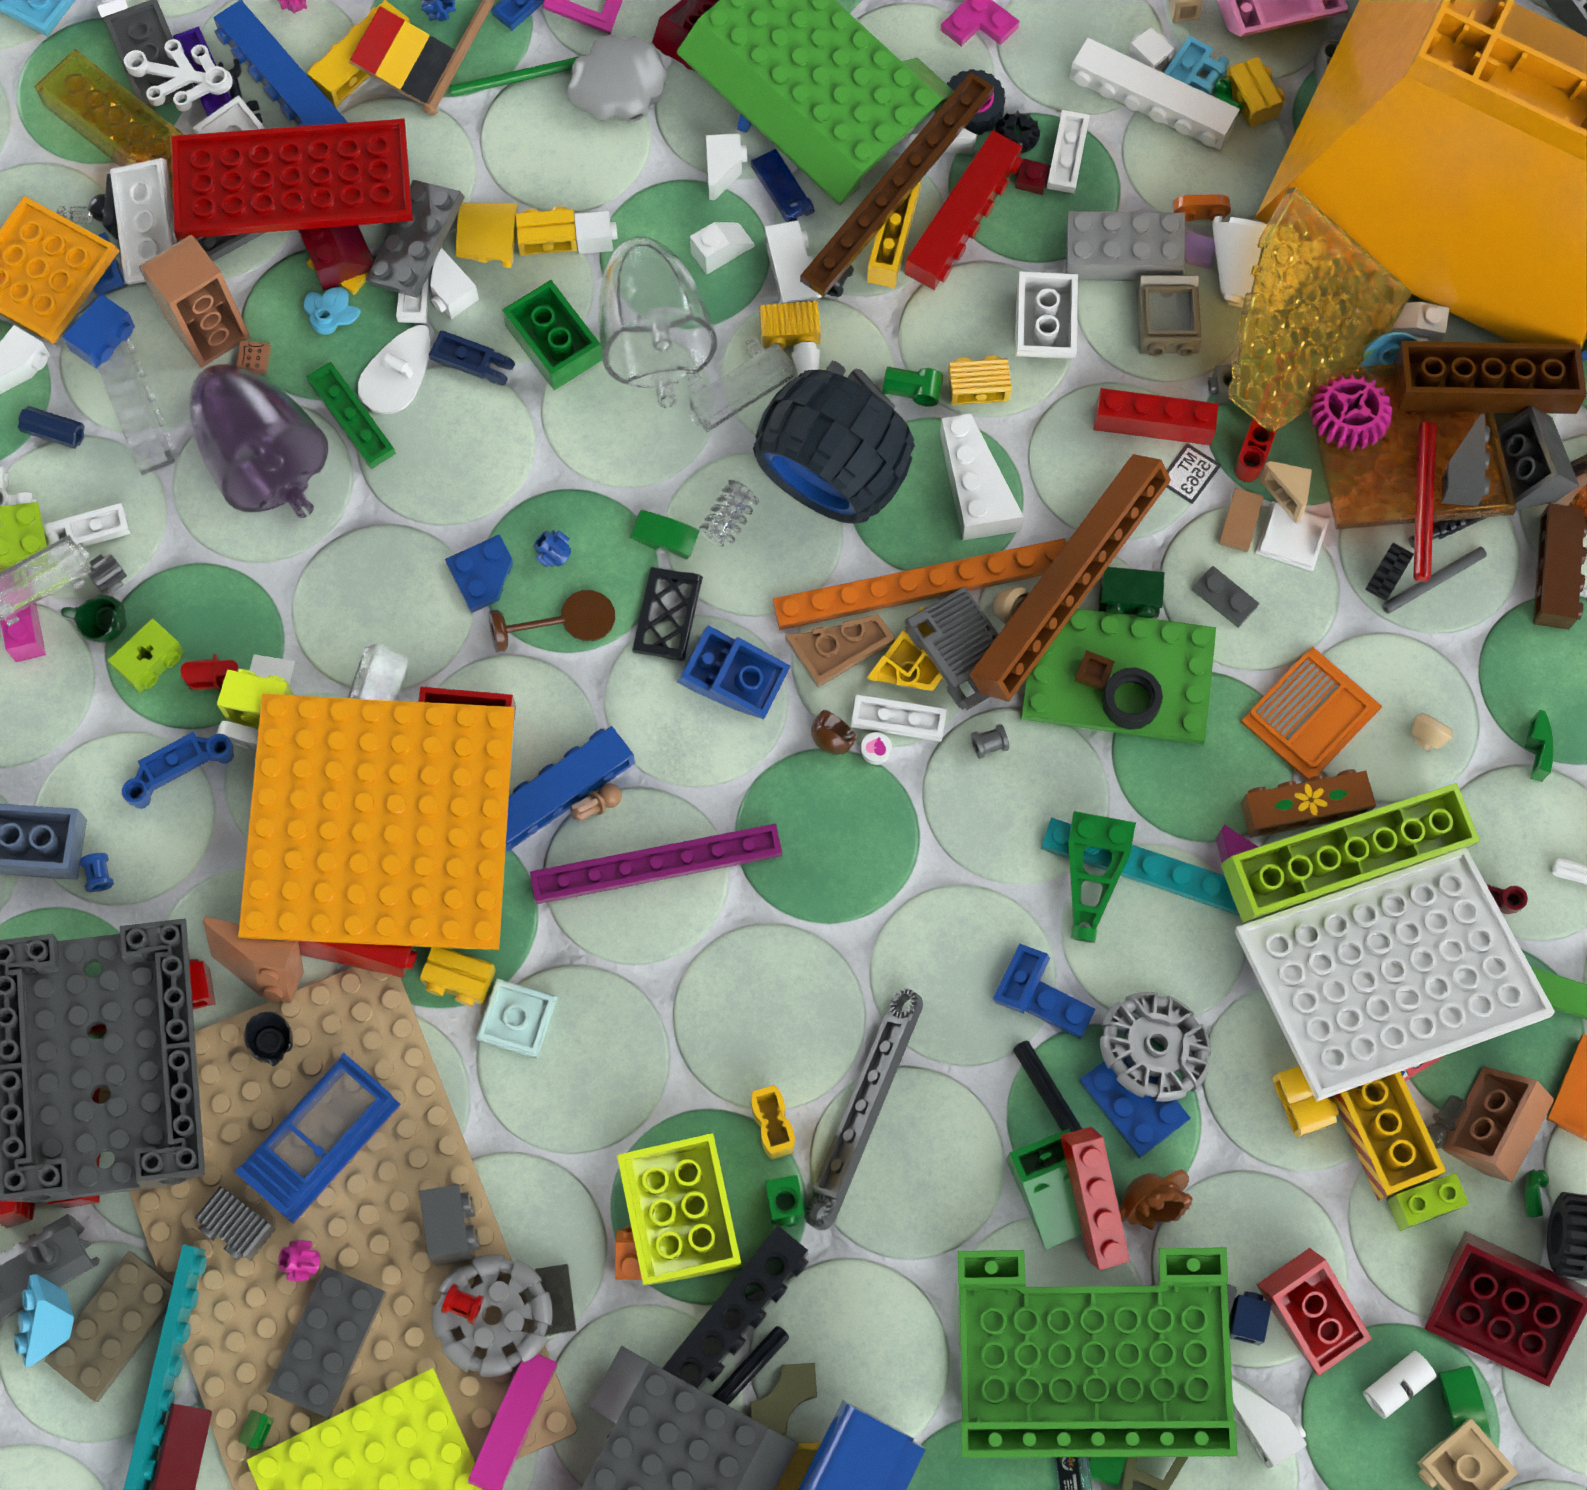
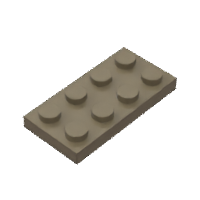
M128 1251L74 1321L70 1339L53 1350L44 1362L91 1400L99 1402L165 1315L173 1283L135 1253Z

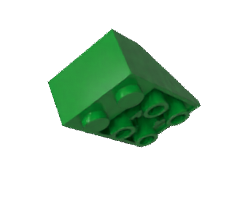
M1069 1128L1010 1152L1006 1158L1045 1250L1082 1235L1060 1136L1071 1133Z

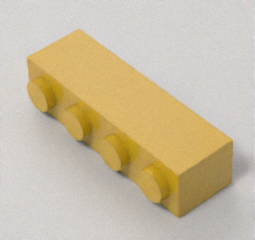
M386 0L377 7L372 8L363 21L353 26L348 35L339 43L334 44L330 48L329 53L320 61L315 62L307 72V76L335 108L370 76L348 62L379 6L410 23V19Z
M922 179L877 232L868 263L867 283L895 289L921 191Z

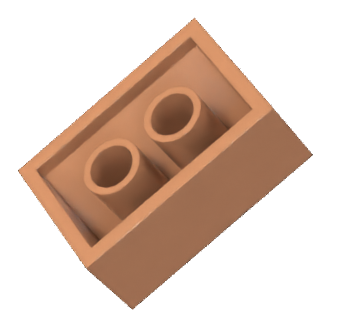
M1483 1066L1442 1149L1485 1175L1512 1183L1554 1099L1537 1080Z

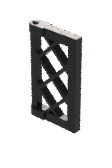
M651 567L633 644V653L685 661L703 580L702 575ZM658 579L667 580L670 586L656 594L655 590ZM684 583L692 585L690 597L687 599L677 588ZM675 590L682 602L667 610L660 598ZM657 601L665 613L650 622L649 616L652 603ZM686 606L687 611L684 625L679 626L672 617V614ZM668 617L676 630L661 638L653 626ZM648 629H651L659 640L652 645L644 643L645 634ZM680 633L679 648H669L665 642Z

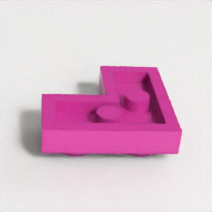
M966 0L941 24L940 31L961 47L979 29L1001 45L1019 28L1020 21L993 0Z

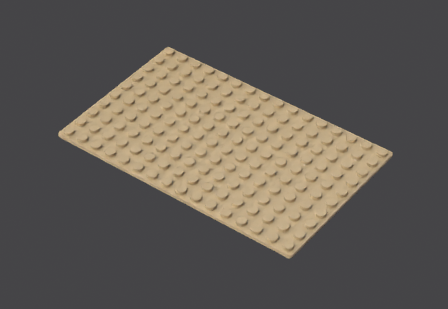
M352 967L296 990L291 1003L269 1001L196 1031L195 1042L205 1175L173 1186L129 1192L156 1270L171 1283L174 1282L182 1245L206 1250L204 1255L207 1258L206 1268L203 1275L199 1276L196 1288L199 1291V1298L196 1307L191 1310L188 1322L191 1325L188 1341L183 1343V1347L204 1407L212 1411L210 1424L233 1490H258L247 1459L329 1419L267 1392L324 1266L387 1292L330 1418L434 1368L476 1462L518 1367L512 1369L513 1373L504 1376L483 1377L480 1376L479 1372L473 1370L465 1372L458 1368L442 1352L444 1347L440 1339L435 1338L433 1331V1305L438 1303L441 1294L438 1290L447 1276L458 1266L463 1268L472 1263V1260L436 1266L428 1258L419 1191L460 1184L465 1192H469L470 1197H473L475 1217H470L471 1225H474V1229L478 1231L480 1249L475 1250V1258L497 1254L505 1255L507 1260L512 1261L401 977ZM261 1012L278 1013L288 1021L293 1033V1046L291 1050L285 1053L283 1060L274 1067L252 1057L244 1041L243 1035L247 1022L252 1016ZM344 1052L389 1091L401 1105L293 1224L234 1171L251 1156L339 1060ZM345 1073L296 1128L316 1146H321L324 1149V1153L327 1154L376 1098L350 1075ZM101 1087L99 1104L108 1101L111 1095L110 1089ZM293 1131L274 1150V1153L302 1178H305L322 1159L321 1156H316L314 1150ZM220 1186L276 1228L275 1232L272 1233L271 1237L251 1261L244 1256L238 1261L223 1249L227 1244L224 1240L217 1236L213 1241L198 1230L202 1223L195 1219V1217ZM290 1241H311V1249L319 1252V1268L314 1275H309L308 1281L286 1280L287 1272H282L279 1269V1254L283 1247H289ZM501 1272L498 1281L509 1285L511 1275ZM479 1274L468 1279L471 1288L483 1283ZM523 1292L520 1294V1296L523 1299L524 1304H527L528 1300L526 1298L525 1292ZM496 1306L486 1309L483 1316L485 1323L488 1325L499 1323L502 1318L501 1309ZM526 1319L522 1331L532 1333L535 1322ZM461 1327L452 1331L456 1341L465 1338ZM512 1343L508 1347L503 1348L506 1357L517 1352L515 1344ZM544 1344L539 1355L550 1359ZM477 1346L474 1357L484 1359L488 1349ZM556 1371L543 1395L542 1403L528 1430L527 1438L517 1459L574 1435L577 1432L576 1422ZM251 1410L270 1416L274 1420L263 1448L260 1450L238 1442V1438Z

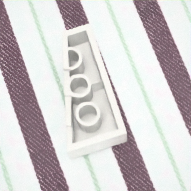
M966 414L942 418L940 438L962 541L1020 532L1024 516L972 415Z

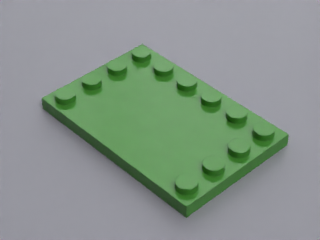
M1077 608L1026 678L1021 720L1203 745L1206 739L1216 627ZM1086 650L1115 661L1108 680L1114 673L1125 668L1134 667L1148 671L1157 679L1162 688L1163 699L1157 716L1150 724L1140 729L1131 730L1118 727L1108 719L1103 710L1102 697L1104 691L1102 692L1074 681ZM1132 682L1120 685L1114 695L1116 706L1124 713L1131 715L1145 712L1151 701L1148 691L1141 685Z

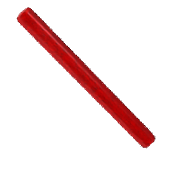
M1426 421L1420 424L1418 439L1413 569L1414 580L1422 582L1430 580L1432 569L1437 427L1435 423H1428Z

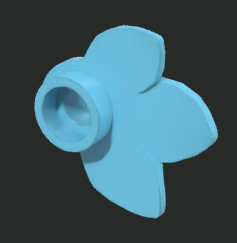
M343 287L331 288L324 295L312 291L306 295L304 300V310L310 315V325L317 333L322 335L333 333L338 325L353 323L361 313L359 308L348 305L349 294Z

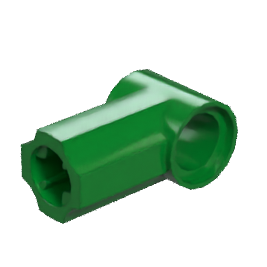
M887 366L882 392L912 398L915 403L921 406L933 407L939 402L943 374L931 368H923L916 372Z

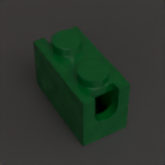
M1107 567L1100 578L1098 611L1122 615L1134 614L1137 617L1145 618L1159 617L1160 608L1163 606L1165 572Z

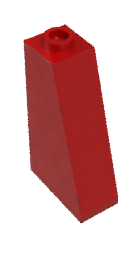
M298 941L300 954L303 956L404 978L406 969H413L418 954L417 951L413 950L414 946Z

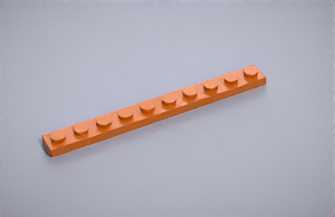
M1065 538L773 598L779 630L947 596L963 587L971 591L1042 576L1067 542Z

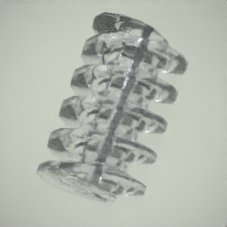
M728 480V485L722 489L723 495L717 497L716 504L710 509L711 514L705 517V524L699 527L700 534L707 541L717 546L723 547L725 542L735 543L736 539L731 532L740 534L742 531L736 523L746 524L747 518L742 513L747 515L753 513V509L748 503L751 505H758L759 499L749 488L735 480Z

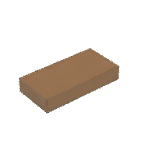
M1238 488L1234 489L1220 537V545L1248 552L1264 496Z

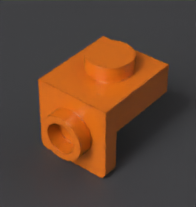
M631 1226L625 1227L623 1230H617L615 1280H642Z

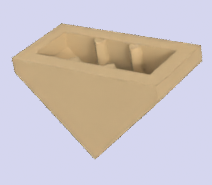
M1269 461L1265 464L1260 482L1296 523L1301 520L1308 502L1312 470Z

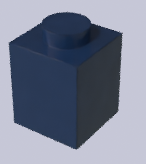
M1245 1291L1244 1295L1236 1296L1229 1320L1230 1339L1257 1346L1265 1342L1272 1303L1263 1301L1264 1296L1254 1292Z

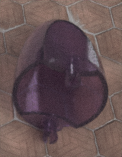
M229 364L209 366L200 372L192 384L189 396V414L192 431L203 462L228 504L243 512H261L277 508L288 502L299 518L307 517L301 507H304L311 514L314 510V505L308 500L303 491L308 488V480L314 474L320 473L325 465L328 456V441L323 431L296 401L275 384L255 372Z

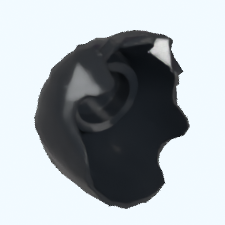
M261 1012L252 1016L246 1024L243 1035L245 1045L251 1056L256 1060L271 1064L274 1067L283 1060L284 1054L291 1050L293 1046L291 1027L288 1021L278 1013Z

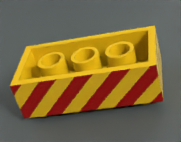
M1401 1072L1331 1096L1336 1102L1339 1116L1378 1201L1436 1179L1446 1172Z

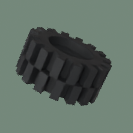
M1392 543L1365 590L1387 601L1414 554Z

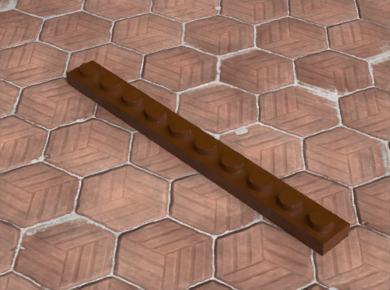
M972 72L968 74L800 275V282L823 297L828 293L994 92L993 85Z

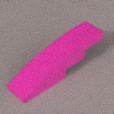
M539 1354L525 1363L521 1361L468 1479L469 1484L483 1490L503 1489L525 1443L528 1430L542 1403L543 1395L557 1368V1362Z

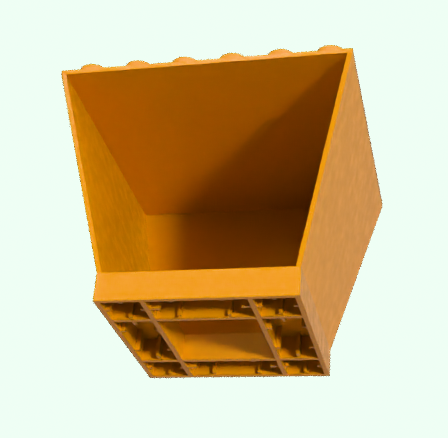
M1359 0L1259 207L1255 219L1265 224L1298 233L1297 239L1309 243L1310 239H1313L1327 247V254L1433 305L1450 308V313L1512 343L1580 344L1582 350L1587 338V37L1514 3L1515 0Z

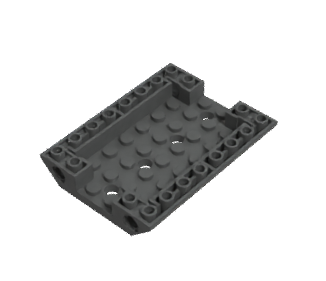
M186 918L120 926V934L58 941L54 934L0 940V1201L43 1203L173 1186L205 1175ZM98 962L103 965L102 972L98 976L88 977L85 975V969L90 963ZM102 1024L106 1026L107 1031L103 1038L99 1040L89 1038V1031L94 1025ZM105 1087L110 1089L111 1095L108 1101L102 1104L93 1101V1094L98 1088ZM103 1152H112L115 1156L114 1163L108 1168H99L97 1166L98 1156Z

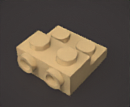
M1472 1418L1466 1420L1444 1441H1440L1417 1462L1421 1468L1418 1472L1419 1477L1429 1488L1433 1489L1436 1486L1439 1490H1500L1518 1474V1471Z

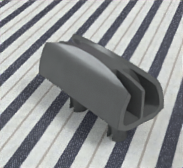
M66 1214L44 1227L43 1232L37 1235L32 1234L28 1236L29 1240L24 1243L18 1242L13 1245L14 1248L10 1251L0 1253V1322L24 1308L22 1292L27 1290L30 1275L37 1274L56 1286L61 1287L99 1264L100 1259L98 1257L90 1259L85 1249L91 1243L79 1238V1235L85 1228L73 1216Z

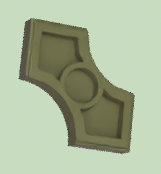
M815 1363L782 1365L780 1379L774 1390L762 1399L751 1401L752 1419L782 1435L786 1434L788 1419L794 1409L804 1401L817 1398Z

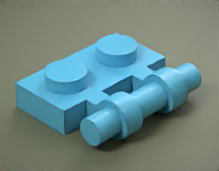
M1189 35L1164 74L1211 95L1216 81L1225 75L1229 59L1225 56H1220L1217 61L1210 58L1214 48ZM1202 69L1208 72L1205 80L1198 76Z

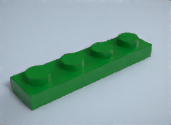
M331 361L306 376L308 383L370 469L396 454L391 443Z

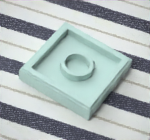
M496 978L476 1040L537 1059L557 1002V996Z

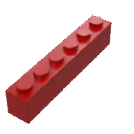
M992 130L906 259L905 275L935 290L940 281L944 283L952 270L951 264L954 260L959 261L966 249L965 243L969 238L973 239L978 233L981 225L979 223L983 216L988 217L995 205L994 199L997 195L1002 196L1009 184L1008 178L1012 173L1017 174L1023 163V159L1020 158L1022 145Z

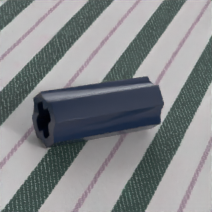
M27 406L25 409H22L19 415L18 429L20 432L75 449L83 441L85 426L82 422Z

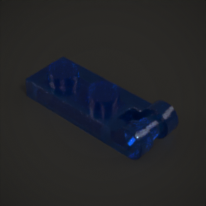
M777 149L751 160L752 169L786 222L797 221L798 217L802 215L808 216L815 212L811 200L806 197ZM795 202L798 204V205H796V206H794V207H791V206H790L791 204H793V203H795Z

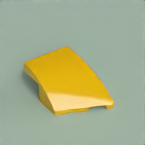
M462 202L457 221L456 257L474 259L483 263L495 259L502 261L503 267L512 268L518 203Z
M921 606V608L918 610V612H920L921 610L925 609V607H924V606ZM926 621L917 626L924 637L933 633ZM906 629L902 630L867 678L872 681L934 691L943 680L942 675L924 649H917L906 633Z

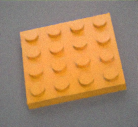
M23 196L0 229V315L54 345L119 253V249L105 239L32 199Z

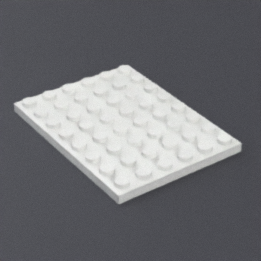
M1466 847L1236 927L1235 934L1316 1101L1552 1017L1555 1013Z

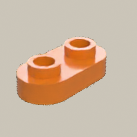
M1221 194L1184 195L1173 201V213H1185V222L1196 219H1209L1213 221L1217 216L1223 217V220L1231 212L1229 197Z

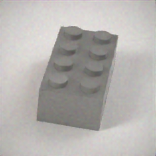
M1068 211L1066 225V274H1078V280L1139 281L1141 275H1183L1185 268V213Z

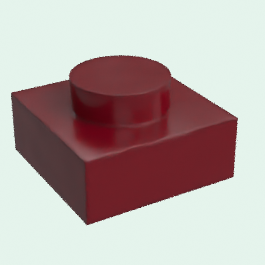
M1023 158L1015 188L1043 195L1051 165Z

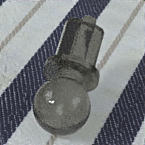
M1457 1095L1449 1096L1439 1113L1432 1115L1436 1123L1426 1126L1436 1149H1440L1446 1144L1448 1140L1447 1130L1455 1131V1123L1467 1106V1103Z

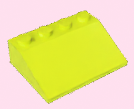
M713 1133L617 1155L643 1286L712 1275L742 1268Z

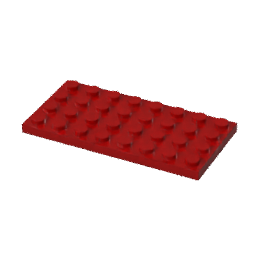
M405 119L171 136L174 233L176 239H184L189 235H192L194 238L413 221Z

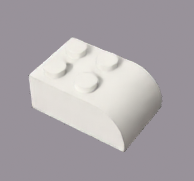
M1019 272L1016 288L1015 356L1076 358L1078 274Z

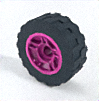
M969 69V71L965 72L961 71L958 75L951 77L950 82H947V85L953 91L958 88L970 72L994 86L993 94L965 126V129L978 135H982L987 131L990 132L997 125L998 119L1003 116L1006 99L1004 97L1005 90L1002 88L1001 82L994 78V75L991 73L988 74L983 70L976 71L975 69Z

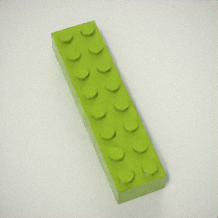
M1454 783L1233 855L1220 865L1242 923L1453 851L1465 847L1469 848L1480 842V838L1458 784Z

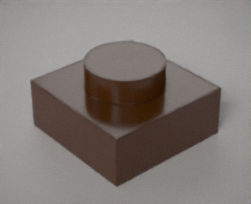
M1086 650L1074 681L1103 692L1115 661Z

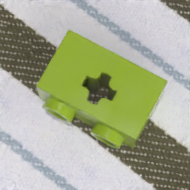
M152 618L112 655L108 662L116 673L141 694L145 689L153 687L158 681L159 676L167 668L174 667L181 659L184 651L179 642Z
M1456 1173L1396 1194L1387 1200L1399 1231L1460 1210L1469 1204Z

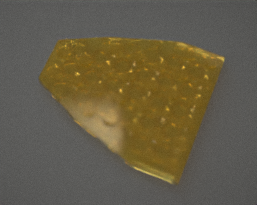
M1296 187L1287 189L1259 238L1257 247L1261 248L1258 265L1252 266L1250 275L1255 277L1251 293H1246L1237 327L1235 341L1240 342L1238 360H1233L1232 363L1233 379L1230 383L1228 395L1231 401L1267 431H1277L1314 405L1312 401L1313 396L1319 394L1318 389L1321 385L1328 386L1329 378L1336 381V377L1339 374L1346 378L1376 349L1364 353L1365 347L1377 337L1390 333L1412 294L1404 284Z

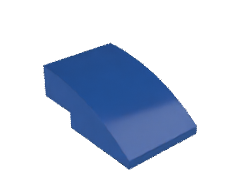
M708 625L700 635L677 683L722 705L764 719L791 666L739 637L733 639Z

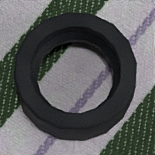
M1135 667L1122 669L1114 673L1106 684L1102 697L1103 710L1108 719L1118 727L1129 730L1143 728L1154 720L1160 710L1163 699L1162 688L1157 679L1146 670ZM1124 683H1136L1148 691L1151 701L1145 712L1131 715L1124 713L1116 706L1114 700L1115 691Z

